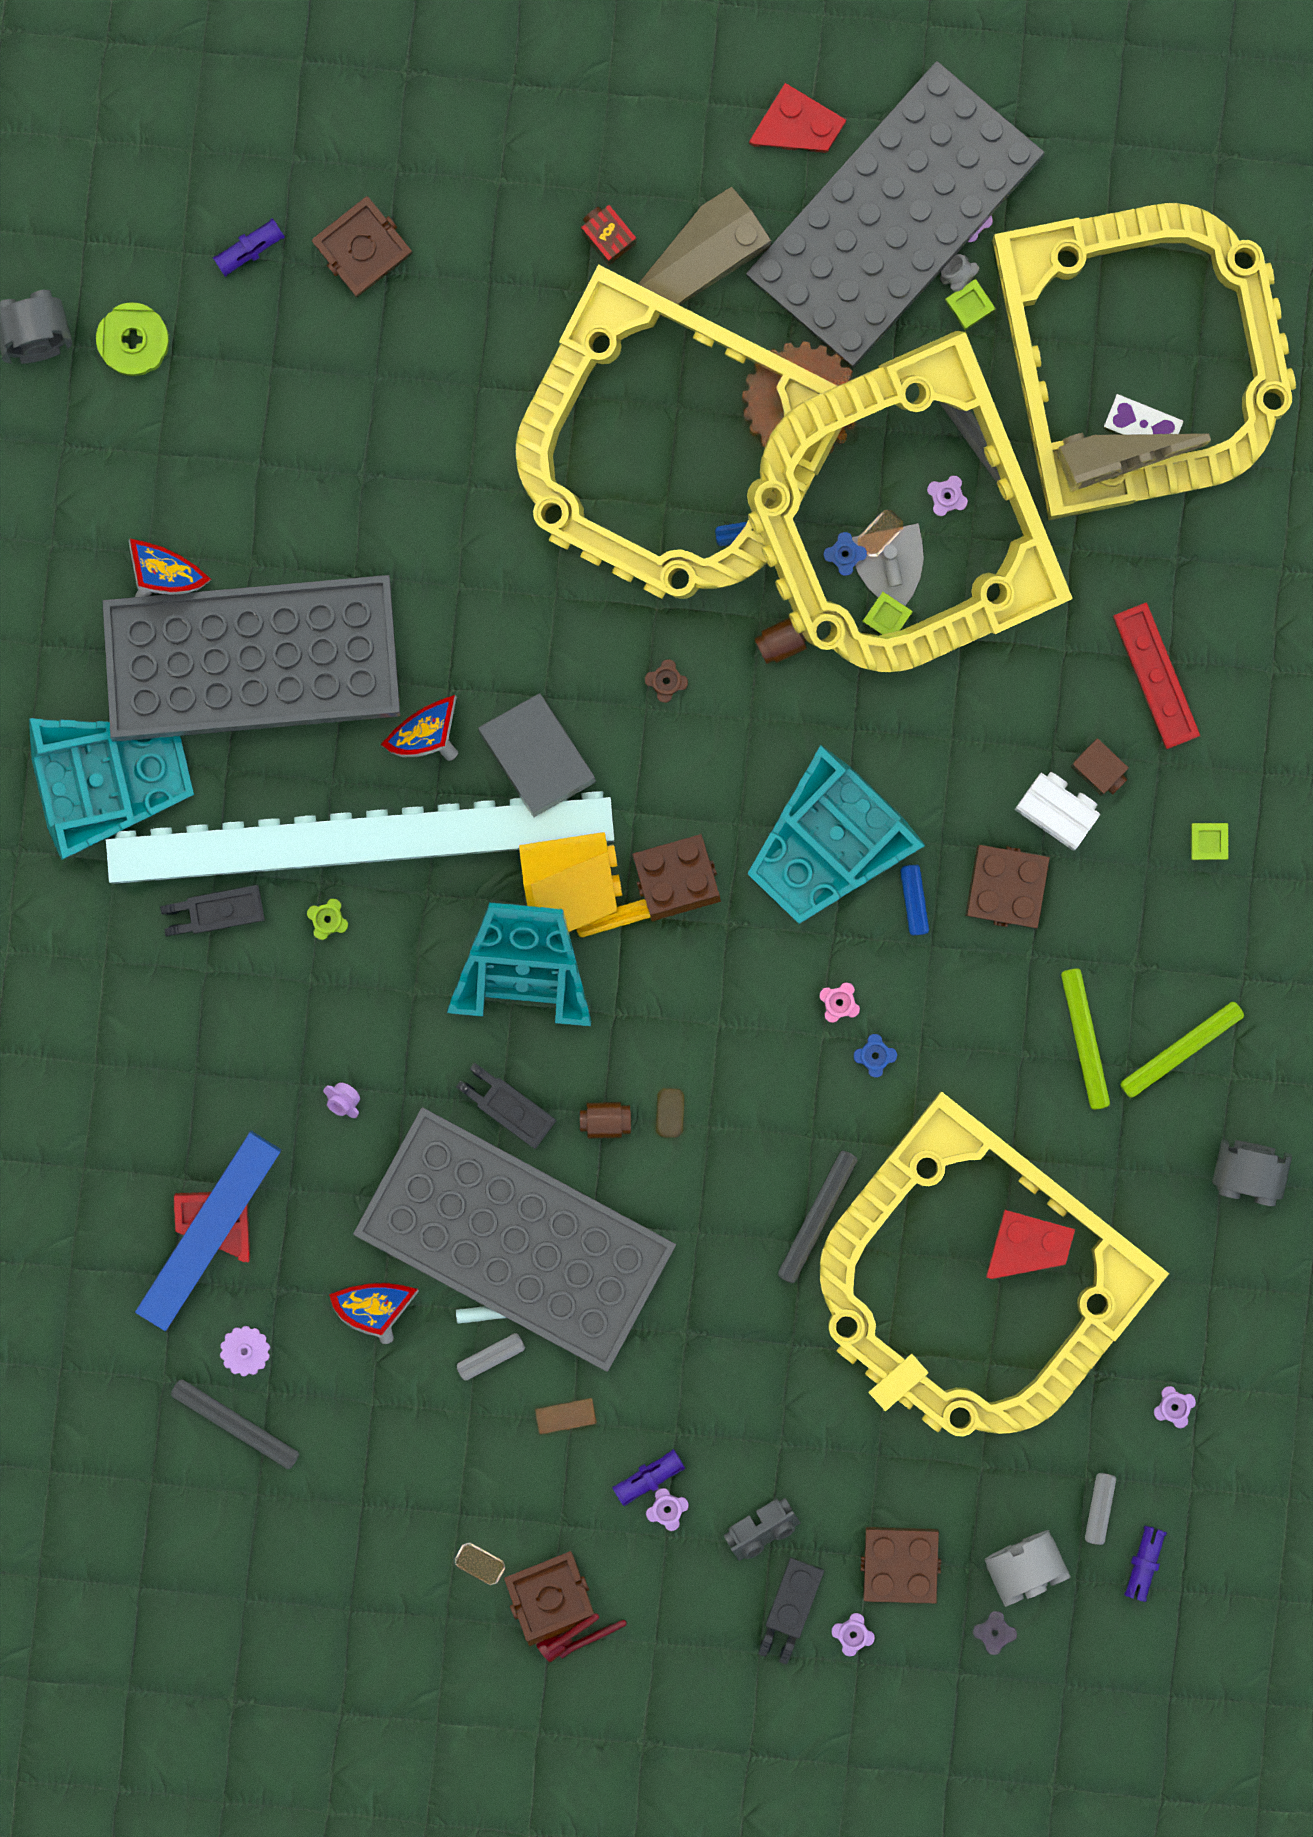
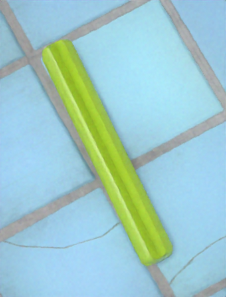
M1079 968L1065 970L1062 972L1061 977L1090 1107L1093 1110L1106 1108L1110 1105L1081 970Z
M1230 1002L1124 1079L1120 1085L1126 1095L1130 1098L1135 1097L1244 1017L1240 1006L1236 1002Z

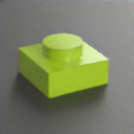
M976 279L965 285L962 290L953 293L945 299V302L964 330L976 324L996 309Z
M882 592L863 622L882 635L900 631L913 611L885 592Z
M1228 823L1190 824L1191 860H1228Z

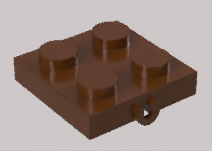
M368 196L311 240L327 260V267L335 277L339 275L356 298L413 254L411 249L395 231L397 226L389 216L385 218Z
M702 834L632 854L640 879L637 882L640 896L645 897L651 921L721 902L714 878L717 872L713 860L709 861Z
M977 845L965 916L994 921L993 925L1008 927V924L1038 928L1050 857L1023 853L1019 848L1008 846L1006 849Z
M866 1527L865 1556H861V1571H864V1601L936 1604L937 1573L941 1574V1559L938 1558V1529Z
M571 1551L504 1578L513 1602L510 1605L515 1620L519 1619L529 1646L567 1632L595 1614L587 1593L590 1589L586 1583L585 1576L581 1577L575 1557Z

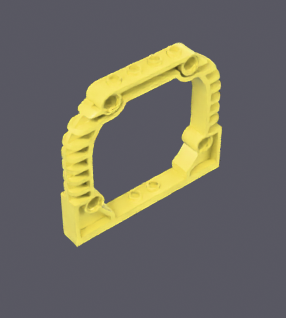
M1179 203L1156 204L1085 219L1074 218L994 234L992 242L1048 520L1220 485L1238 477L1258 460L1271 439L1276 420L1280 419L1291 406V390L1296 389V382L1292 368H1286L1284 355L1289 354L1285 333L1279 334L1277 320L1281 319L1282 316L1278 298L1272 299L1270 285L1274 284L1271 263H1265L1263 252L1255 242L1250 240L1239 241L1233 230L1216 216L1198 207ZM1160 243H1185L1211 255L1217 279L1226 288L1237 292L1254 376L1242 397V412L1245 424L1229 440L1210 448L1183 453L1119 475L1114 479H1108L1071 492L1057 454L1058 448L1063 446L1064 443L1063 441L1051 443L1043 405L1044 402L1049 401L1045 381L1038 380L1036 368L1041 367V357L1038 346L1031 345L1024 307L1034 305L1041 292L1055 277L1062 280H1070L1076 277L1082 271L1087 258ZM1063 251L1072 252L1077 259V264L1072 267L1062 266L1058 261V254ZM1237 253L1248 254L1253 261L1252 267L1248 269L1240 268L1235 262V255ZM1264 394H1277L1281 400V407L1276 410L1267 408L1263 402Z
M598 264L559 340L561 345L519 427L516 441V462L522 484L535 503L533 510L534 520L538 526L551 533L549 541L568 550L570 544L582 549L580 557L597 566L601 564L602 560L615 566L612 573L630 583L633 577L646 582L643 589L663 599L665 593L675 598L687 599L693 596L698 589H717L739 583L755 574L767 563L762 553V547L766 546L761 533L756 534L749 520L729 547L709 558L703 559L681 549L671 550L661 556H657L584 517V508L579 498L565 487L556 483L553 454L559 433L596 363L609 364L615 361L620 355L622 348L621 340L641 330L653 328L660 315L694 331L693 339L711 348L715 342L727 348L724 353L726 356L744 364L747 358L782 376L776 388L782 401L784 416L800 403L837 387V385ZM599 336H608L610 339L609 348L603 353L594 352V340ZM842 428L828 433L808 447L795 467L793 474L800 490V504L815 475H818ZM772 487L765 489L761 495V502L765 507L772 505L776 499V493ZM554 505L560 506L562 510L561 519L554 524L547 523L545 514L548 508ZM677 571H687L689 582L686 587L674 589L671 581L672 576Z
M961 331L950 333L885 362L875 370L816 395L794 407L781 419L770 434L761 458V478L754 481L748 489L747 499L752 511L748 514V519L756 534L761 533L766 546L762 547V553L769 567L775 566L780 579L776 580L775 583L784 601L788 599L793 613H790L789 617L795 631L798 634L802 632L810 644L820 649H833L845 660L868 670L898 672L912 669L990 633L997 634L1073 599L966 332ZM915 383L919 387V396L917 400L910 403L906 399L905 392L910 384ZM933 400L946 403L958 410L968 411L973 409L987 443V446L984 447L985 456L991 467L996 466L1001 478L997 481L998 488L1003 498L1010 500L1024 536L1011 541L1007 555L996 574L985 573L976 578L972 585V597L900 631L879 636L859 632L854 619L846 609L836 603L826 601L793 521L801 501L799 486L793 474L795 467L808 447L828 433L894 404L901 409L913 412L924 411L931 405ZM772 487L775 490L776 499L772 505L765 507L761 502V495L765 489ZM997 583L1000 588V594L996 600L990 602L987 598V589L990 585ZM828 621L831 626L830 634L825 639H819L816 633L817 627L821 622Z
M939 1092L888 1156L884 1164L840 1217L826 1239L820 1260V1283L825 1302L832 1314L828 1321V1330L831 1337L840 1345L836 1351L852 1364L858 1359L869 1369L865 1374L877 1384L888 1375L889 1371L892 1372L905 1360L875 1336L876 1323L873 1313L853 1293L855 1266L867 1243L917 1183L922 1186L935 1185L942 1180L946 1165L967 1160H981L986 1152L991 1150L1022 1175L1018 1180L1019 1183L1033 1194L1041 1190L1050 1198L1046 1203L1062 1217L1068 1212L1100 1238L1091 1249L1094 1261V1283L1092 1286L1082 1290L1077 1298V1307L1083 1317L1036 1378L1014 1396L995 1402H987L977 1393L967 1388L955 1387L944 1391L925 1376L898 1401L909 1410L913 1405L917 1406L925 1413L921 1419L937 1432L942 1427L949 1433L962 1437L971 1434L975 1429L998 1434L1019 1432L1042 1423L1058 1411L1112 1342L1118 1339L1169 1273L947 1095ZM926 1157L933 1159L936 1163L935 1174L927 1179L920 1177L916 1170L918 1162ZM1094 1294H1101L1106 1301L1104 1310L1098 1314L1090 1313L1087 1308V1301ZM845 1316L852 1317L857 1324L855 1332L847 1337L840 1335L836 1330L838 1320ZM959 1407L967 1409L970 1415L968 1423L962 1427L953 1426L950 1422L951 1412Z

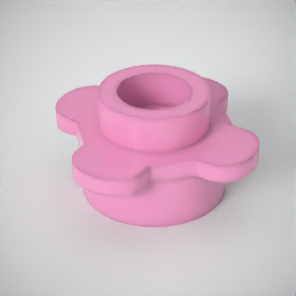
M843 983L839 988H824L820 992V999L825 1003L826 1007L825 1018L829 1022H837L839 1018L844 1016L855 1017L858 1015L860 1008L854 1001L853 993L855 989L852 984ZM838 999H841L843 1001L842 1006H838L836 1004V1001Z

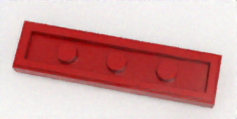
M1147 602L1113 615V620L1165 749L1167 750L1199 737L1200 733Z

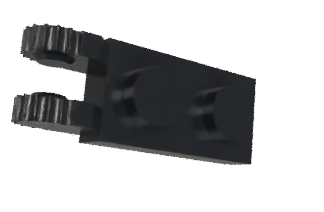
M259 885L187 898V901L160 906L161 914L173 915L186 910L190 912L191 923L184 925L175 924L165 928L166 937L190 932L198 934L266 921Z
M473 1063L470 1070L476 1077L489 1083L492 1086L483 1097L467 1082L460 1081L456 1088L478 1103L477 1107L536 1149L557 1120L498 1077L496 1079L482 1067Z
M792 1557L789 1558L765 1624L767 1629L758 1651L759 1655L766 1657L767 1653L770 1652L775 1630L788 1634L785 1645L782 1647L779 1655V1662L787 1665L796 1639H799L824 1569Z

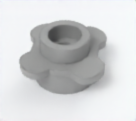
M956 254L941 271L940 281L943 284H950L954 292L960 291L978 273L979 266L975 262H968V258L965 255Z

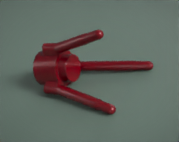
M595 1613L569 1631L539 1642L536 1646L541 1654L549 1662H552L559 1656L563 1659L571 1652L625 1627L627 1622L625 1620L618 1621L572 1643L571 1638L599 1619V1614Z

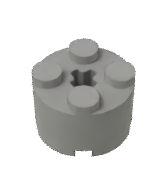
M1049 1530L1022 1539V1542L1013 1546L1009 1545L985 1558L986 1567L1004 1607L1024 1598L1023 1593L1029 1599L1047 1590V1582H1050L1051 1586L1071 1577Z

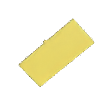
M911 1354L892 1372L889 1371L888 1375L868 1393L884 1411H887L929 1372Z

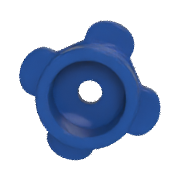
M847 532L840 533L838 541L824 551L825 560L833 562L839 568V573L844 576L852 574L853 567L858 561H863L867 557L865 547L858 546L852 540L851 534ZM848 551V557H843L842 552Z
M878 1034L870 1035L868 1043L862 1049H857L854 1052V1060L857 1063H862L872 1077H880L883 1074L884 1067L888 1063L895 1062L897 1059L896 1050L888 1048L882 1042V1037ZM874 1052L879 1054L878 1059L872 1058Z

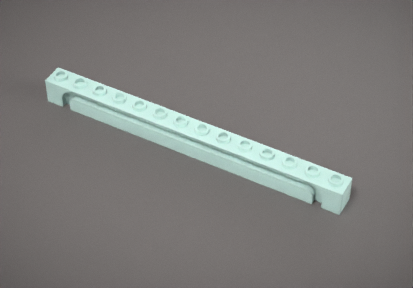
M602 791L581 793L582 800L568 801L566 799L534 818L522 799L515 798L510 799V806L496 807L495 801L474 802V809L460 810L459 804L438 805V812L424 813L423 807L402 808V815L388 816L387 810L366 811V818L352 819V813L330 814V821L316 822V816L294 817V824L280 825V819L258 820L259 827L244 828V822L222 823L223 830L208 831V825L186 826L187 833L172 834V828L150 829L151 836L136 837V831H119L115 834V839H106L109 883L120 884L519 850V845L605 832L606 842L611 843L614 842L611 797L603 798Z

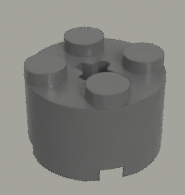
M50 290L36 291L30 295L29 299L17 302L15 299L0 301V352L4 362L12 364L10 357H20L21 364L38 362L61 354L59 347L65 343L67 348L72 346L73 342L62 301L59 298L52 297Z
M1222 1139L1212 1183L1217 1186L1218 1194L1222 1196L1240 1199L1242 1193L1254 1197V1202L1276 1206L1277 1199H1283L1292 1155L1284 1152L1283 1158L1274 1155L1275 1148L1235 1140L1234 1147H1230L1228 1139Z

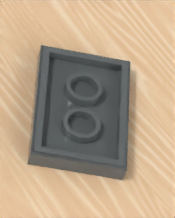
M540 693L478 727L482 739L533 818L596 783L594 775Z

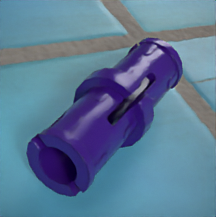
M271 218L269 222L249 235L245 236V234L239 236L238 239L240 241L212 258L226 277L250 259L253 261L259 259L258 254L279 240L284 239L285 236L273 218Z
M672 1449L669 1453L648 1466L645 1464L638 1467L640 1471L614 1485L612 1488L625 1507L628 1503L649 1490L656 1491L659 1489V1484L686 1468L676 1451Z
M1144 1525V1532L1137 1556H1133L1131 1560L1134 1566L1127 1589L1124 1592L1125 1596L1134 1598L1137 1585L1140 1584L1137 1600L1143 1602L1147 1601L1154 1571L1159 1570L1160 1564L1157 1563L1164 1538L1167 1535L1166 1531L1157 1529L1154 1542L1151 1543L1154 1527Z

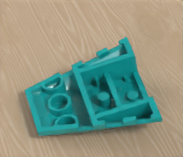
M29 719L31 760L47 828L61 860L194 795L180 736L112 742L110 722Z
M820 745L747 874L800 924L881 872L921 849L925 844L906 820L855 770L824 746Z
M489 903L447 1008V1013L483 1016L485 997L555 1003V1023L591 1026L592 1021L563 909Z

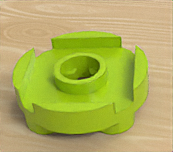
M124 303L115 307L113 311L101 320L97 328L96 344L100 355L110 368L123 375L140 376L159 368L169 348V333L161 317L151 308L140 303ZM130 330H137V335L143 337L142 343L137 344L135 349H130L129 344L123 343V337L129 336Z

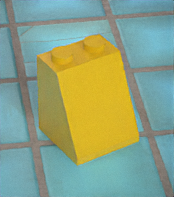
M605 832L519 845L527 906L563 909L569 932L617 911L615 897L622 896L619 874L612 875L611 867L617 866L614 845L607 846Z

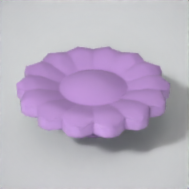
M244 1326L242 1329L234 1328L232 1333L225 1335V1341L221 1343L223 1351L220 1353V1357L224 1359V1366L230 1368L233 1374L240 1373L241 1376H247L250 1373L254 1375L258 1372V1369L265 1367V1361L270 1358L268 1353L270 1345L266 1342V1336L260 1334L257 1328L250 1329L249 1326Z

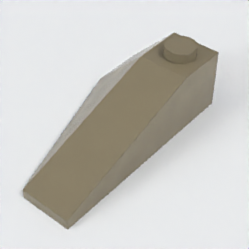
M730 187L698 209L638 285L680 306L766 251L771 245V240L752 210L737 192Z
M1078 433L1063 439L1064 445L1058 448L1057 454L1070 491L1073 492L1208 445L1211 439L1209 434L1092 435L1085 438L1083 433Z

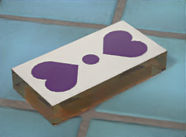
M1117 394L1103 429L1118 435L1179 434L1183 420Z

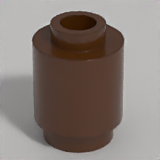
M790 617L762 630V635L754 638L766 664L773 661L779 663L807 649L805 644L807 640L802 632L798 634L795 631Z
M621 1102L587 1103V1110H580V1132H587V1139L622 1138V1134H631L630 1105H621Z

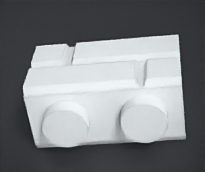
M1050 772L1046 776L1040 773L1014 810L1074 851L1100 816V813L1094 810L1097 804L1082 793L1075 797L1065 790L1068 783L1056 774Z

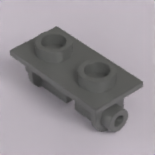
M786 1498L780 1501L775 1499L757 1510L756 1513L762 1522L758 1526L754 1524L749 1515L728 1528L729 1532L723 1536L729 1546L732 1547L731 1550L739 1561L743 1558L751 1559L759 1555L764 1550L766 1544L775 1539L782 1540L787 1538L795 1531V1527L801 1524Z

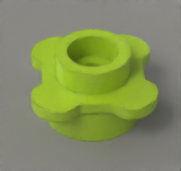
M330 899L325 905L319 907L313 905L308 909L307 916L313 921L315 927L314 936L316 938L324 940L329 934L334 932L343 933L347 930L348 922L342 917L340 912L341 903L338 900ZM325 916L331 917L329 923L324 921Z

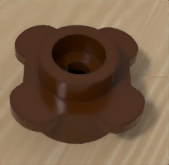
M669 659L664 660L661 663V667L655 672H648L645 676V683L654 688L657 692L658 700L663 703L669 702L674 693L678 690H685L688 685L687 678L679 674L675 669V662ZM669 678L670 683L664 684L663 679Z

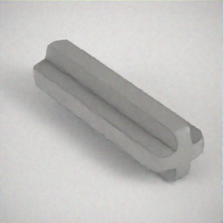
M514 1333L459 1362L456 1365L457 1370L463 1380H469L524 1351L525 1345L521 1337Z
M1098 1473L1096 1475L1085 1540L1088 1543L1103 1545L1105 1542L1116 1484V1477L1111 1474Z

